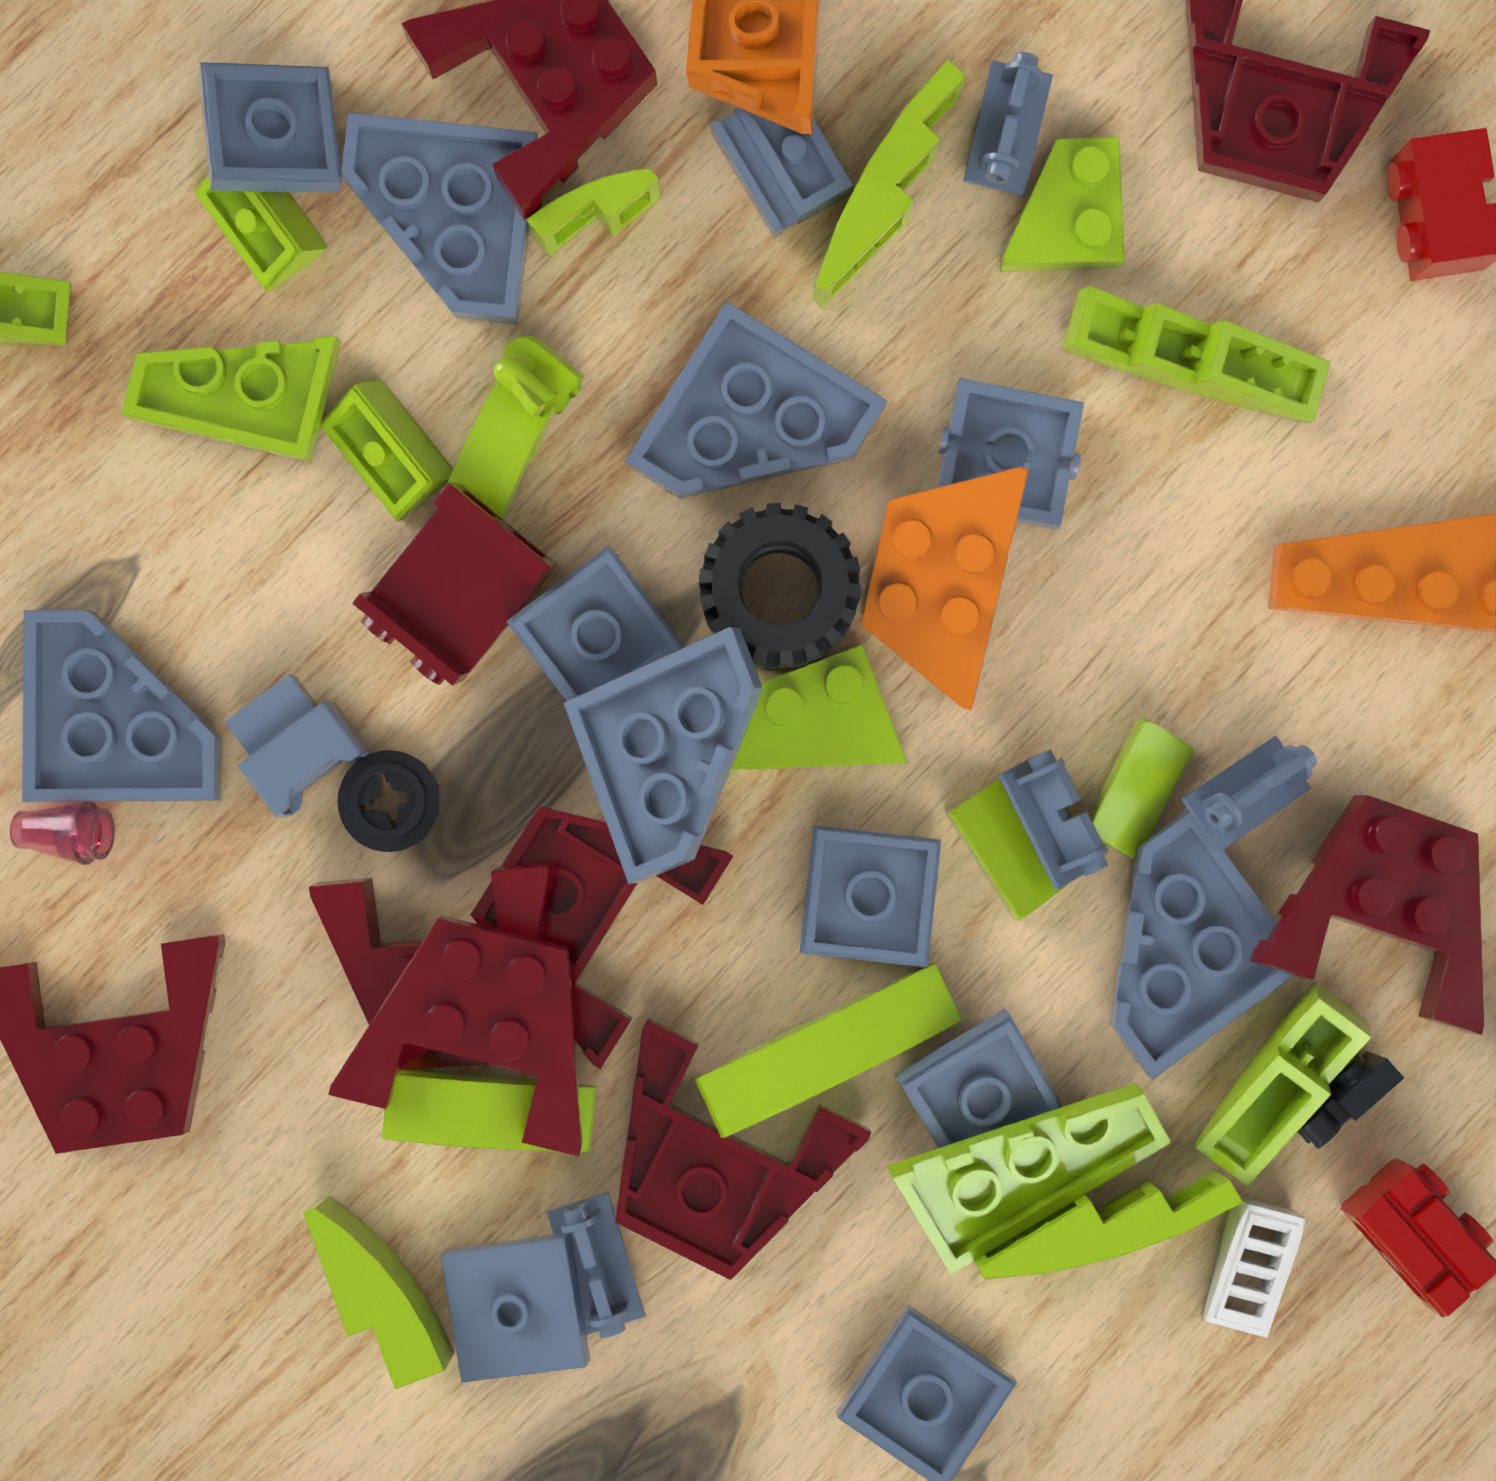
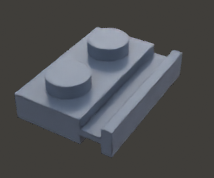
M740 108L735 109L734 114L722 121L718 119L711 123L712 135L774 238L781 235L783 230L795 223H802L852 194L853 184L814 118L812 134L798 133Z

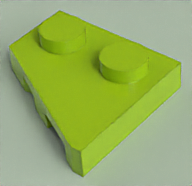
M1119 137L1056 139L1002 257L1000 271L1120 268L1125 258Z

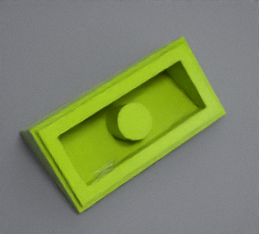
M209 174L194 191L265 291H272L317 259L327 248L325 241L289 192L211 191Z
M376 379L355 384L321 422V428L396 522L404 519L443 488L452 473L453 468L382 380Z
M1145 718L1135 721L1089 812L1091 821L1102 843L1135 860L1137 846L1150 837L1194 750L1187 743Z
M999 779L945 813L1014 920H1022L1068 886L1065 885L1058 890L1054 889Z

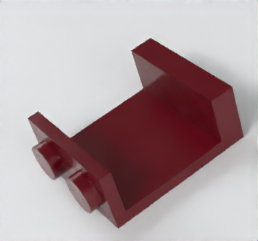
M448 482L432 502L438 507L437 510L373 590L359 593L352 604L365 614L361 619V623L373 635L388 644H392L396 639L415 655L410 662L423 676L435 684L441 685L446 680L453 686L466 679L509 626L507 620L522 610L558 564L463 485Z

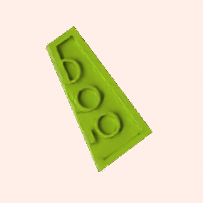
M1136 1083L887 1165L886 1167L951 1275L1169 1145L1171 1141L1145 1093Z

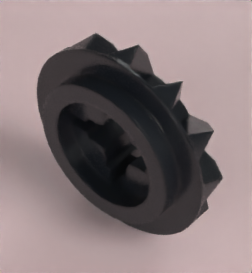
M394 750L374 752L358 760L345 774L338 792L339 815L347 832L363 846L381 852L406 850L428 836L440 814V786L435 781L427 765L417 758ZM381 775H384L386 783H390L393 791L414 792L415 794L414 797L408 798L406 803L398 806L399 817H397L399 827L396 826L395 820H391L387 811L365 810V806L374 804V800L383 796L381 786L384 783Z

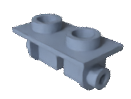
M1017 52L1014 54L1012 62L1003 63L992 60L963 182L1024 196L1053 74L1042 72L1037 67L1039 61L1037 56L1027 52Z
M1276 735L1183 797L1182 801L1216 853H1219L1312 789L1306 780L1312 776V768L1317 764L1316 756L1305 745H1299L1298 747L1289 745L1284 747Z
M1050 749L1031 757L998 776L1054 889L1058 890L1083 874L1088 876L1107 867L1108 863L1103 854L1108 852L1106 845H1103L1087 811L1072 817L1067 806L1078 802L1081 798L1064 766L1063 758L1056 760Z
M609 1192L547 1211L554 1235L570 1233L586 1335L599 1331L601 1338L611 1337L626 1329L624 1323L646 1317L620 1228L615 1223L616 1215Z

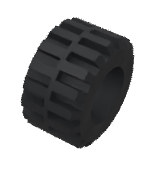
M768 503L766 510L755 512L752 507L741 512L739 520L733 524L728 521L718 531L719 536L713 544L709 543L704 554L703 568L700 569V600L710 631H713L715 634L731 626L741 628L753 663L764 666L765 670L778 671L779 668L792 667V670L806 666L807 663L815 659L820 660L847 633L856 614L857 605L861 597L862 584H859L860 566L857 556L853 557L849 549L850 541L843 532L838 534L832 528L833 522L823 514L819 518L808 514V507L795 504L793 510L782 509L781 503ZM784 553L795 556L804 561L815 574L818 587L815 604L805 617L795 623L774 625L763 622L756 618L744 603L741 592L743 576L747 568L755 560L765 555Z

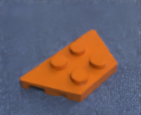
M693 0L686 64L689 88L798 133L812 134L821 0Z
M1016 467L888 500L861 625L964 709L972 710L1029 468Z

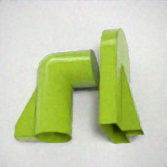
M522 335L510 340L504 348L503 358L498 360L493 369L494 378L497 382L512 393L525 411L532 416L538 414L540 417H543L555 403L557 406L554 413L556 415L562 413L570 399L576 397L583 387L580 383L584 375L540 339L531 335Z

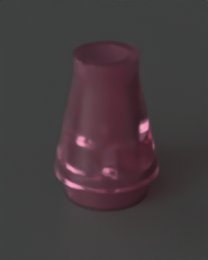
M83 802L36 811H18L13 816L10 824V839L15 848L34 850L81 865H89L94 860L105 859L112 849L115 838V825L112 814L107 809L98 808L93 802Z

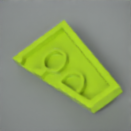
M337 336L316 337L314 341L282 344L280 341L255 343V346L218 350L214 347L136 353L121 415L128 420L311 463L341 341Z
M863 645L761 682L763 691L730 771L908 763Z

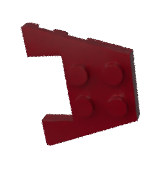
M492 0L409 19L401 23L406 39L432 79L443 75L486 50H491L546 133L492 164L496 178L523 220L528 219L542 207L541 198L558 180L564 183L579 168L578 159L599 137L605 140L658 85L655 68L608 0Z
M1186 0L1198 171L1318 203L1334 184L1370 129V125L1402 80L1406 70L1425 45L1430 34L1428 29L1375 16L1367 26L1355 77L1234 46L1232 40L1243 0Z
M1354 795L1311 862L1315 864L1314 868L1297 894H1290L1278 912L1282 916L1268 939L1259 941L1252 952L1250 962L1299 978L1314 980L1330 918H1334L1434 952V959L1418 1017L1467 1033L1482 1035L1484 1029L1478 833L1369 795Z
M538 806L500 867L555 862L553 887L549 888L543 916L547 918L542 940L569 948L575 1028L574 1040L582 1048L583 1054L592 1065L601 1070L633 1017L580 985L578 979L638 883L628 884L605 821ZM700 845L695 860L656 876L703 905L732 860L733 855L725 850ZM491 881L470 916L479 925L498 929Z
M555 862L503 866L491 871L499 930L539 940L543 939L547 918L543 916L549 888L553 887ZM372 878L318 882L309 886L310 897L368 1024H370L423 940L382 943L380 941ZM405 1043L399 1070L489 1065V1063Z
M440 915L330 1085L328 1095L387 1109L391 1102L405 1043L533 1074L538 1077L521 1143L579 1157L583 1143V1134L580 1120L579 1081L575 1054L569 948Z
M224 934L161 943L169 1009L46 1027L37 962L0 967V1040L55 1154L174 1137L190 1132L205 1051L202 1048L209 1013L213 1012L217 989H214L218 963L224 954Z
M648 1018L641 1035L615 1223L732 1280L789 1222V1218L814 1192H818L834 1176L833 1173L868 1141L872 1132L869 1128L818 1104L790 1162H785L733 1135L721 1138L717 1127L671 1105V1101L699 1043Z

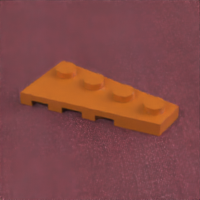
M1496 513L1279 544L1274 547L1268 609L1496 633Z

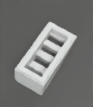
M1240 1196L1243 1203L1230 1209L1202 1319L1205 1322L1267 1338L1301 1242L1306 1218L1295 1210ZM1252 1225L1276 1230L1273 1242L1250 1236L1249 1233ZM1244 1248L1268 1254L1267 1266L1241 1259ZM1236 1272L1262 1278L1261 1290L1233 1283ZM1228 1295L1257 1303L1255 1315L1224 1307Z

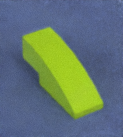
M1314 981L1280 1021L1239 1075L1195 1142L1196 1149L1244 1185L1248 1186L1331 1095L1329 1087L1331 1081L1370 1040L1371 1034L1366 1019Z
M418 1069L398 1070L391 1102L387 1109H384L382 1139L471 1148L557 1152L521 1143L537 1079L476 1072L462 1075ZM579 1084L580 1120L583 1134L581 1152H589L592 1147L597 1086Z
M330 1196L317 1200L303 1214L347 1336L349 1337L373 1328L395 1390L445 1371L454 1352L437 1314L415 1278L391 1248L361 1219Z

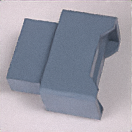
M288 674L225 721L249 754V757L241 762L238 767L276 818H288L300 810L303 791L343 761L357 762L372 753L336 703L324 701L318 705L297 676Z

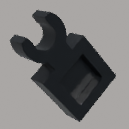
M1368 1051L1362 1056L1357 1053L1329 1084L1331 1095L1297 1131L1306 1143L1309 1144L1311 1142L1317 1149L1321 1148L1339 1132L1345 1122L1349 1119L1357 1121L1399 1084L1404 1077L1388 1058Z

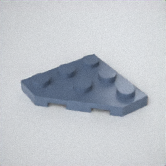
M348 112L341 175L357 197L456 318L508 324L519 323L529 225L527 219L523 220L496 178L492 164L538 139L537 133Z
M726 301L625 462L631 469L681 499L847 461L854 458L885 409L888 401Z
M24 610L22 802L221 801L222 737L96 612L90 610Z
M728 627L564 702L628 884L640 883L695 860L763 691L741 628Z
M1186 810L1137 846L1110 1026L1145 1074L1152 1080L1293 977V975L1250 962L1252 952L1259 941L1267 940L1277 923L1224 850L1216 853L1189 810Z

